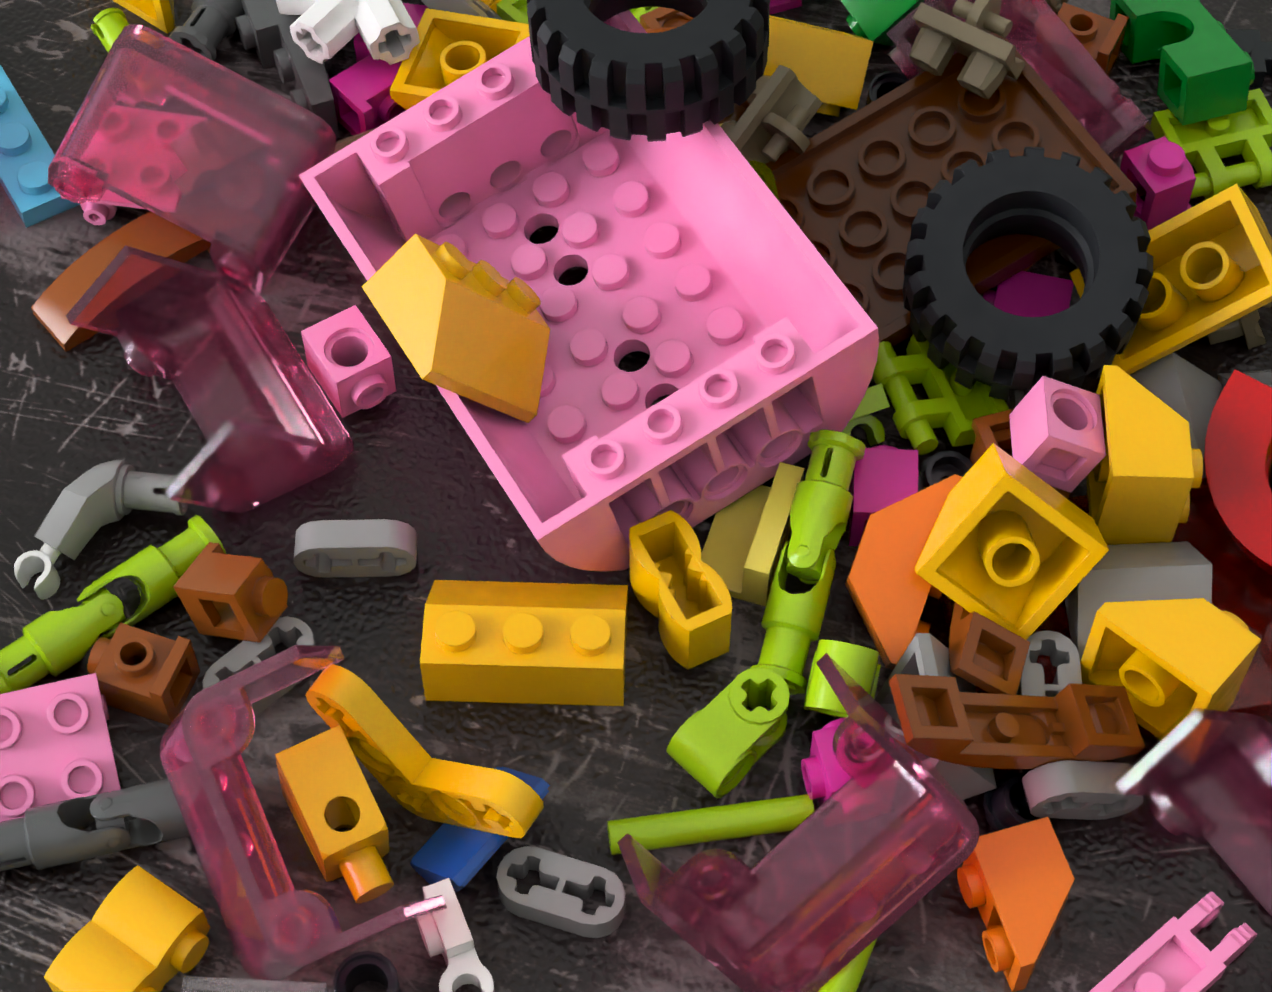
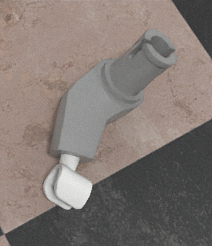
M125 459L112 460L92 467L63 489L34 535V537L44 542L39 551L25 552L16 559L14 573L20 586L25 588L31 577L39 572H43L37 578L34 590L42 600L53 596L60 586V577L54 567V563L59 555L62 553L75 560L101 526L119 521L124 515L129 514L132 509L185 515L190 500L181 499L180 496L164 495V493L190 494L189 476L187 474L170 475L138 472Z

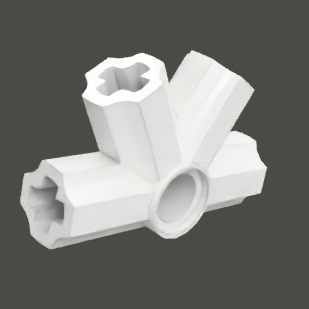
M276 0L280 14L301 15L289 26L291 36L308 58L320 64H323L327 59H331L358 33H360L373 60L381 59L389 65L409 59L412 49L420 43L417 28L401 0Z

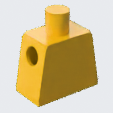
M341 726L333 727L275 754L282 794L326 882L343 876L357 904L373 900L390 890L394 886V882L382 860V857L389 853L388 827ZM341 828H352L351 830L345 832L337 831Z

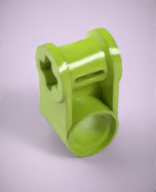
M819 640L809 675L804 709L842 718L853 717L859 721L870 719L881 664H878L879 652L851 643Z
M762 667L746 669L738 674L705 708L694 713L683 723L670 740L666 750L667 754L716 799L722 798L743 780L752 766L779 742L784 735L787 725L786 711L788 710L790 699L787 683L780 674L771 669ZM749 706L753 711L747 710L746 707ZM767 706L768 708H770V711H767L763 707Z

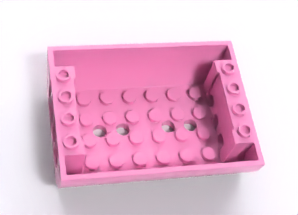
M630 10L621 12L604 22L623 31L647 33ZM530 36L298 175L367 281L416 233L440 246L444 242L451 243L468 260L474 263L484 260L493 266L502 277L510 281L514 277H518L537 294L541 304L536 309L550 328L537 416L529 423H526L437 385L436 387L541 547L556 561L569 567L600 572L628 569L630 527L670 510L683 517L692 528L773 478L780 462L793 465L811 454L812 451L808 447V439L811 432L819 430L842 432L857 410L872 379L879 349L878 327L718 123L714 125L709 120L703 123V130L686 137H683L681 132L666 134V141L648 142L646 135H632L630 141L613 138L610 136V130L603 127L598 132L593 131L577 122L576 112L571 116L563 113L551 101V94L542 89L536 77L535 64L532 62ZM554 226L558 228L556 236L549 242L535 244L529 241L533 232L541 227ZM583 267L588 270L586 277L580 283L566 286L558 282L562 273L569 268ZM641 351L650 355L647 364L637 371L626 372L618 368L621 359L631 352ZM669 395L657 404L652 405V403L659 397Z

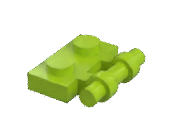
M1260 88L1249 90L1247 109L1245 111L1184 126L1169 109L1153 113L1149 128L1155 139L1165 136L1168 141L1182 147L1186 158L1197 171L1190 199L1200 196L1208 199L1236 183L1239 187L1252 184L1256 189L1272 185V152L1269 148L1272 147V108ZM1242 154L1245 160L1244 163L1227 167L1221 161L1222 158Z
M912 335L906 348L908 355L897 356L890 342H879L877 362L872 376L876 385L882 383L885 394L889 396L896 411L892 419L900 436L910 440L913 449L918 450V455L928 454L938 446L939 442L932 430L933 428L943 427L953 447L974 444L976 435L971 426L973 419L1009 410L1005 400L989 397L991 386L976 381L971 390L955 382L957 369L950 363L944 369H939L927 357L928 340L917 342L914 335ZM922 383L929 399L918 400L911 385Z

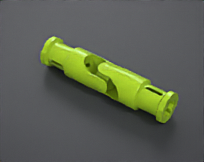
M819 430L810 433L808 447L811 449L812 454L805 481L797 483L789 513L791 517V539L785 542L780 552L761 623V626L766 630L759 661L757 665L750 667L768 668L780 674L787 683L791 695L803 694L806 691L808 680L803 677L810 644L819 639L836 568L835 549L846 530L853 502V496L848 491L855 463L863 459L866 448L865 444L859 439L834 430ZM788 573L798 577L803 583L816 584L806 593L791 594L785 591Z
M195 515L188 520V528L158 548L149 545L87 586L76 599L78 602L81 601L79 606L60 611H48L23 627V636L0 650V694L29 688L48 674L54 677L59 676L85 657L87 651L95 644L101 633L104 634L101 637L111 638L120 623L133 627L178 597L173 586L209 542L219 543L226 554L222 543L212 528L200 516ZM117 578H126L138 587L141 597L140 605L135 613L127 619L123 612L124 606L122 601L103 587ZM29 656L31 657L28 663L8 675V670Z

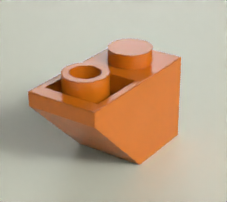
M1049 817L969 839L962 867L957 869L958 884L963 899L969 908L978 907L987 929L982 932V940L989 964L995 972H1004L1011 992H1017L1026 988L1065 906L1075 880Z

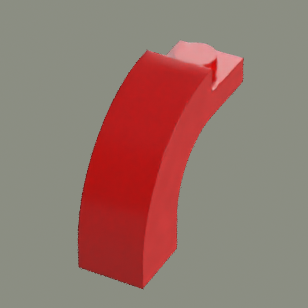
M1234 369L1213 408L1208 423L1204 450L1205 473L1215 507L1228 534L1250 560L1272 575V491L1269 483L1272 462V387Z

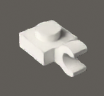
M447 878L423 887L427 913L416 917L417 924L430 958L442 953L447 965V969L442 974L439 982V992H456L460 986L465 984H473L481 992H495L493 978L478 958L474 947V940L450 879Z

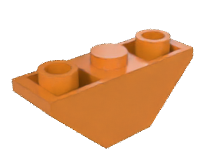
M954 474L871 514L865 525L845 585L885 667L893 670L916 633H929L931 624L921 621L920 617L927 597L931 596L939 599L942 592L917 575L915 566L949 492L963 478L962 476Z

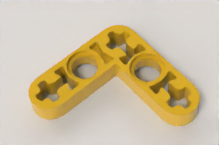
M327 665L305 695L311 707L330 728L338 725L341 726L354 755L400 805L421 818L512 838H522L544 808L540 796L528 784L510 773L497 769L431 758L376 693L361 678L341 666Z

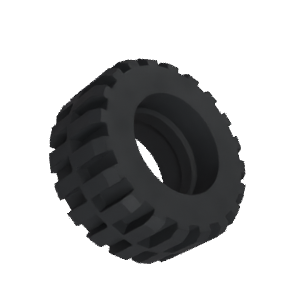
M527 0L532 62L535 64L536 77L542 89L551 94V101L563 113L571 116L576 112L578 123L596 132L601 127L609 129L610 136L613 138L630 141L632 135H646L648 142L666 141V134L681 132L682 136L686 137L703 130V123L709 120L715 125L734 112V103L740 106L749 98L756 89V81L763 76L767 64L770 0ZM639 7H665L683 12L694 18L680 27L658 33H633L604 23L621 12Z
M1025 146L1023 156L1010 157L1009 150L1004 148L988 152L986 163L983 166L979 167L975 160L970 159L956 167L952 184L948 180H940L928 193L927 205L924 208L918 209L912 224L910 241L907 245L902 293L904 309L911 311L909 326L916 341L925 342L928 340L927 357L939 369H944L949 363L957 369L955 382L970 390L976 381L991 386L989 397L1006 401L1010 390L1024 391L1025 397L1042 376L1081 388L1086 375L1092 379L1099 378L1103 366L1111 365L1115 355L1122 354L1131 340L1148 298L1149 291L1147 289L1153 276V256L1146 252L1151 238L1146 222L1140 219L1132 222L1137 205L1127 191L1121 190L1114 194L1109 189L1113 177L1099 167H1095L1089 173L1078 167L1080 157L1066 152H1062L1060 160L1044 157L1045 149L1043 147ZM1027 234L1044 238L1063 249L1076 263L1084 280V293L1081 299L1074 305L1053 315L1043 317L1013 315L996 308L976 291L966 273L968 256L985 242L1004 235Z

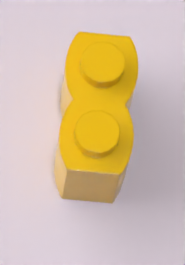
M670 510L630 527V583L635 596L642 606L658 617L659 634L664 647L671 657L684 668L691 669L729 652L732 618L731 596L720 575L712 567L701 561L700 543L689 523L679 514Z
M137 865L111 890L92 920L82 927L64 946L50 965L44 979L53 992H161L164 985L179 971L183 974L187 973L201 960L209 945V938L206 935L210 930V925L203 910Z

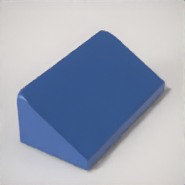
M507 767L494 768L521 779L541 799L549 792L548 787L550 785L542 778ZM443 823L412 857L410 864L430 885L449 878L455 893H457L468 884L508 837Z

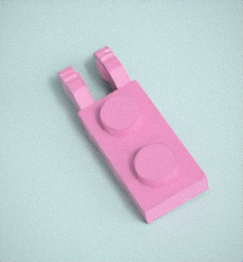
M1212 891L1206 894L1205 897L1179 919L1173 916L1089 992H1206L1222 977L1225 969L1254 941L1257 933L1248 924L1243 923L1238 928H1233L1212 951L1197 939L1195 935L1217 918L1221 907L1224 905V902Z

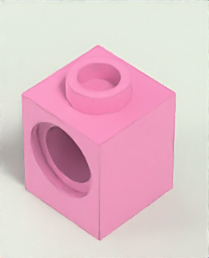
M356 305L301 331L308 368L342 418L360 409L372 408L381 403L386 396L396 392L392 357Z
M1042 376L1009 414L1013 458L1052 487L1071 493L1106 456L1099 394Z

